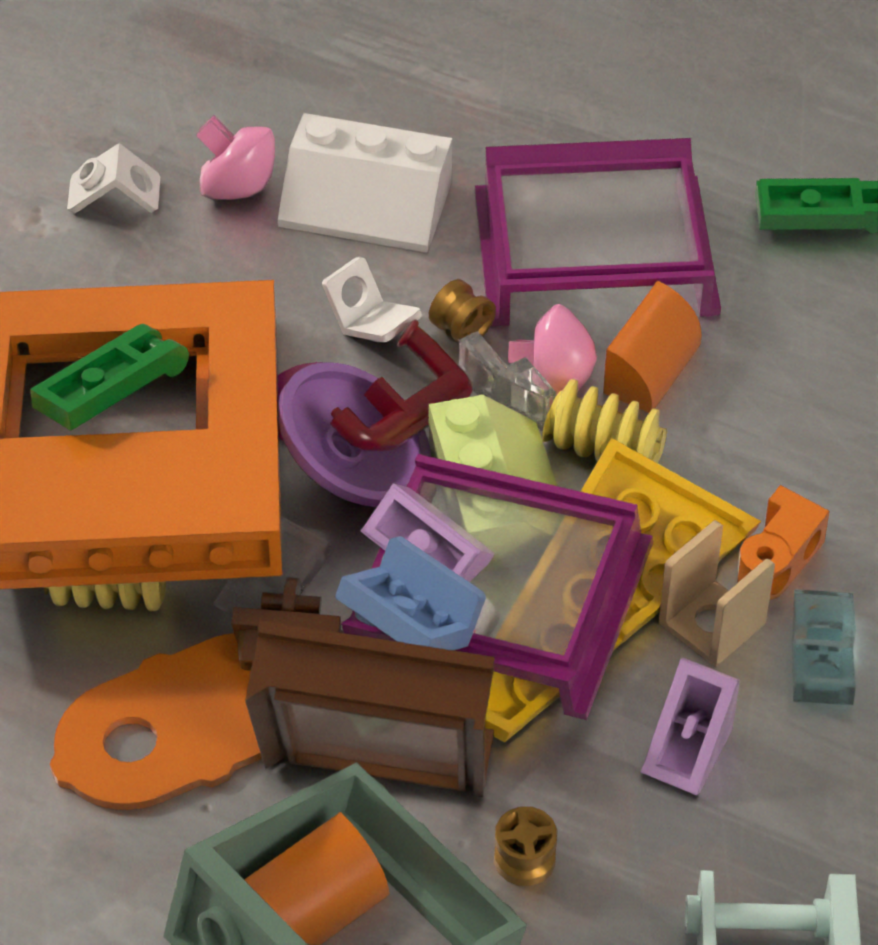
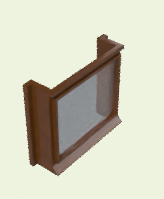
M259 620L258 639L245 702L265 769L286 756L289 757L290 764L333 771H341L358 763L371 777L465 792L466 785L473 786L474 796L483 797L494 739V729L485 728V719L495 657Z

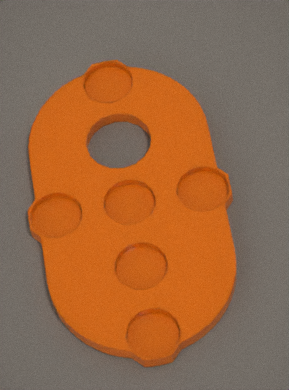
M229 633L216 636L172 655L158 653L144 659L138 669L93 687L78 697L64 712L54 737L55 754L49 765L58 786L71 789L84 800L104 808L136 810L160 804L199 786L213 788L229 781L234 771L261 760L262 756L245 702L251 671L241 668L235 634ZM140 724L149 728L156 735L157 741L154 749L146 757L133 762H124L112 758L105 751L106 738L113 730L120 726Z

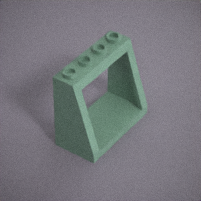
M355 763L185 849L163 935L171 945H308L244 879L339 812L355 826L366 840L380 863L386 880L452 945H520L527 924L517 916L508 904L504 903L476 877L465 863L455 857L434 837L423 823L413 817L392 797L381 783L371 777L358 763Z

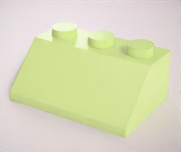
M485 395L429 404V445L431 457L557 486L537 423L534 420ZM440 486L450 519L495 553L489 564L480 573L539 563L566 515Z

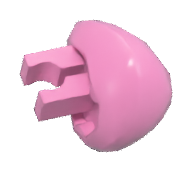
M213 115L199 129L196 135L216 155L211 161L208 160L201 167V195L212 200H236L250 198L263 191L272 177L275 161V138L272 130L268 127H244L234 135Z
M561 304L554 305L538 321L535 326L534 340L517 339L516 341H509L508 363L533 365L532 384L541 398L550 407L556 395L564 389L570 379L578 380L579 391L591 376L597 360L595 343L587 329L569 309Z

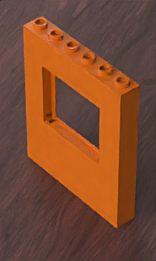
M274 280L0 292V589L283 576L280 447L277 419V323ZM139 324L149 325L161 333L163 341L168 339L175 340L188 349L189 356H197L196 430L20 438L27 363L78 361ZM196 334L204 336L205 347H194V336ZM25 342L28 344L29 355H20L18 343Z

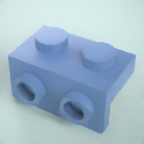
M398 536L389 540L380 567L343 576L335 598L353 610L355 616L361 622L379 628L397 642L457 650L469 645L486 600V595L482 590L402 536Z

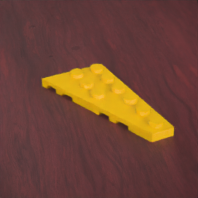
M611 438L580 492L637 504L641 533L653 536V545L613 651L660 612L665 563L673 554L716 520L723 525L718 561L720 562L753 534L761 521ZM566 515L495 638L565 655L614 526ZM493 672L485 728L494 729V737L505 743L559 698V689Z

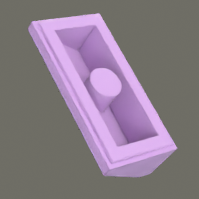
M395 483L392 484L361 530L364 535L383 550H386L391 538L402 536L468 582L478 575L495 555L493 551L415 491Z

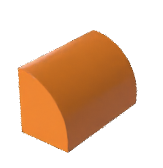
M657 281L606 349L603 393L608 396L612 393L619 395V400L627 404L637 401L639 402V409L648 413L657 407L701 345L702 331L696 313L689 303L671 287Z
M341 812L244 879L308 945L323 944L390 895L385 874L375 854L360 832Z

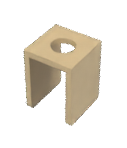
M716 520L666 561L659 624L714 667H717L766 624L775 563L767 558L730 590L716 581L723 525ZM705 610H716L713 633L704 631L697 625L695 618L699 613Z

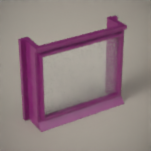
M691 138L486 147L485 185H475V202L485 297L494 302L496 306V315L491 326H510L511 292L654 286L657 281L666 285L694 284L699 317L721 315V304L699 182L693 168Z
M417 454L415 458L416 466L407 487L415 491L495 553L489 564L470 581L471 584L485 593L486 600L469 645L454 651L495 657L494 672L558 688L564 715L587 720L653 545V536L641 533L638 505ZM381 547L371 569L380 567L385 550ZM352 611L348 619L341 623L343 632L346 634L396 641L379 628L361 622L355 616L354 611Z

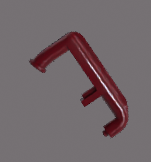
M414 319L399 338L397 346L408 348L437 379L405 401L382 376L375 380L364 396L384 418L369 428L349 407L343 410L339 407L334 408L331 412L333 419L330 425L351 446L366 451L395 450L429 426V404L467 398L471 395L472 385L467 374L429 334L418 326V320Z

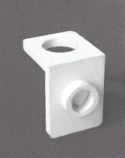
M118 143L99 157L88 159L78 171L72 174L67 209L75 214L117 187L148 212L152 213L158 209L161 177L157 171L122 144ZM131 169L138 172L144 179L147 187L146 193L134 184L130 174Z
M354 258L322 282L323 289L343 335L368 339L373 342H388L405 330L414 319L419 320L423 316L418 307L383 301L365 258ZM356 276L362 283V297L355 306L348 307L342 299V287L348 278Z

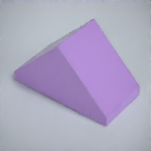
M681 658L641 773L695 795L700 794L733 729L740 680L691 660Z

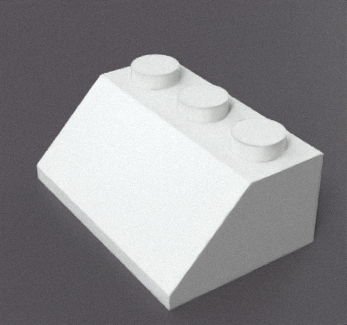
M303 113L289 147L278 214V227L428 253L452 184V138Z

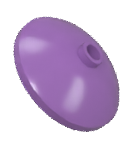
M324 362L306 366L290 378L282 389L277 404L278 425L289 453L303 472L329 493L349 502L377 507L393 483L407 487L416 466L415 458L417 454L431 457L430 445L425 430L392 451H366L351 446L330 425L333 419L331 412L336 407H339L341 410L349 407L368 428L384 418L364 396L378 378L364 370L341 363Z

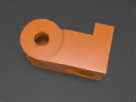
M780 485L768 499L763 532L750 536L743 542L740 548L737 583L768 558L775 563L769 601L782 595L824 544L830 511Z

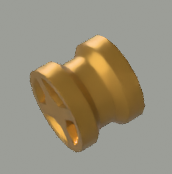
M460 279L452 280L443 286L436 294L429 309L430 322L438 329H449L453 339L465 347L474 345L488 332L496 315L494 302L485 296L480 295L476 297L473 294L472 287Z
M528 806L510 809L500 817L495 826L494 864L498 873L507 882L518 886H533L542 883L552 874L556 864L557 827L554 820L545 811ZM518 846L524 849V854L518 852Z

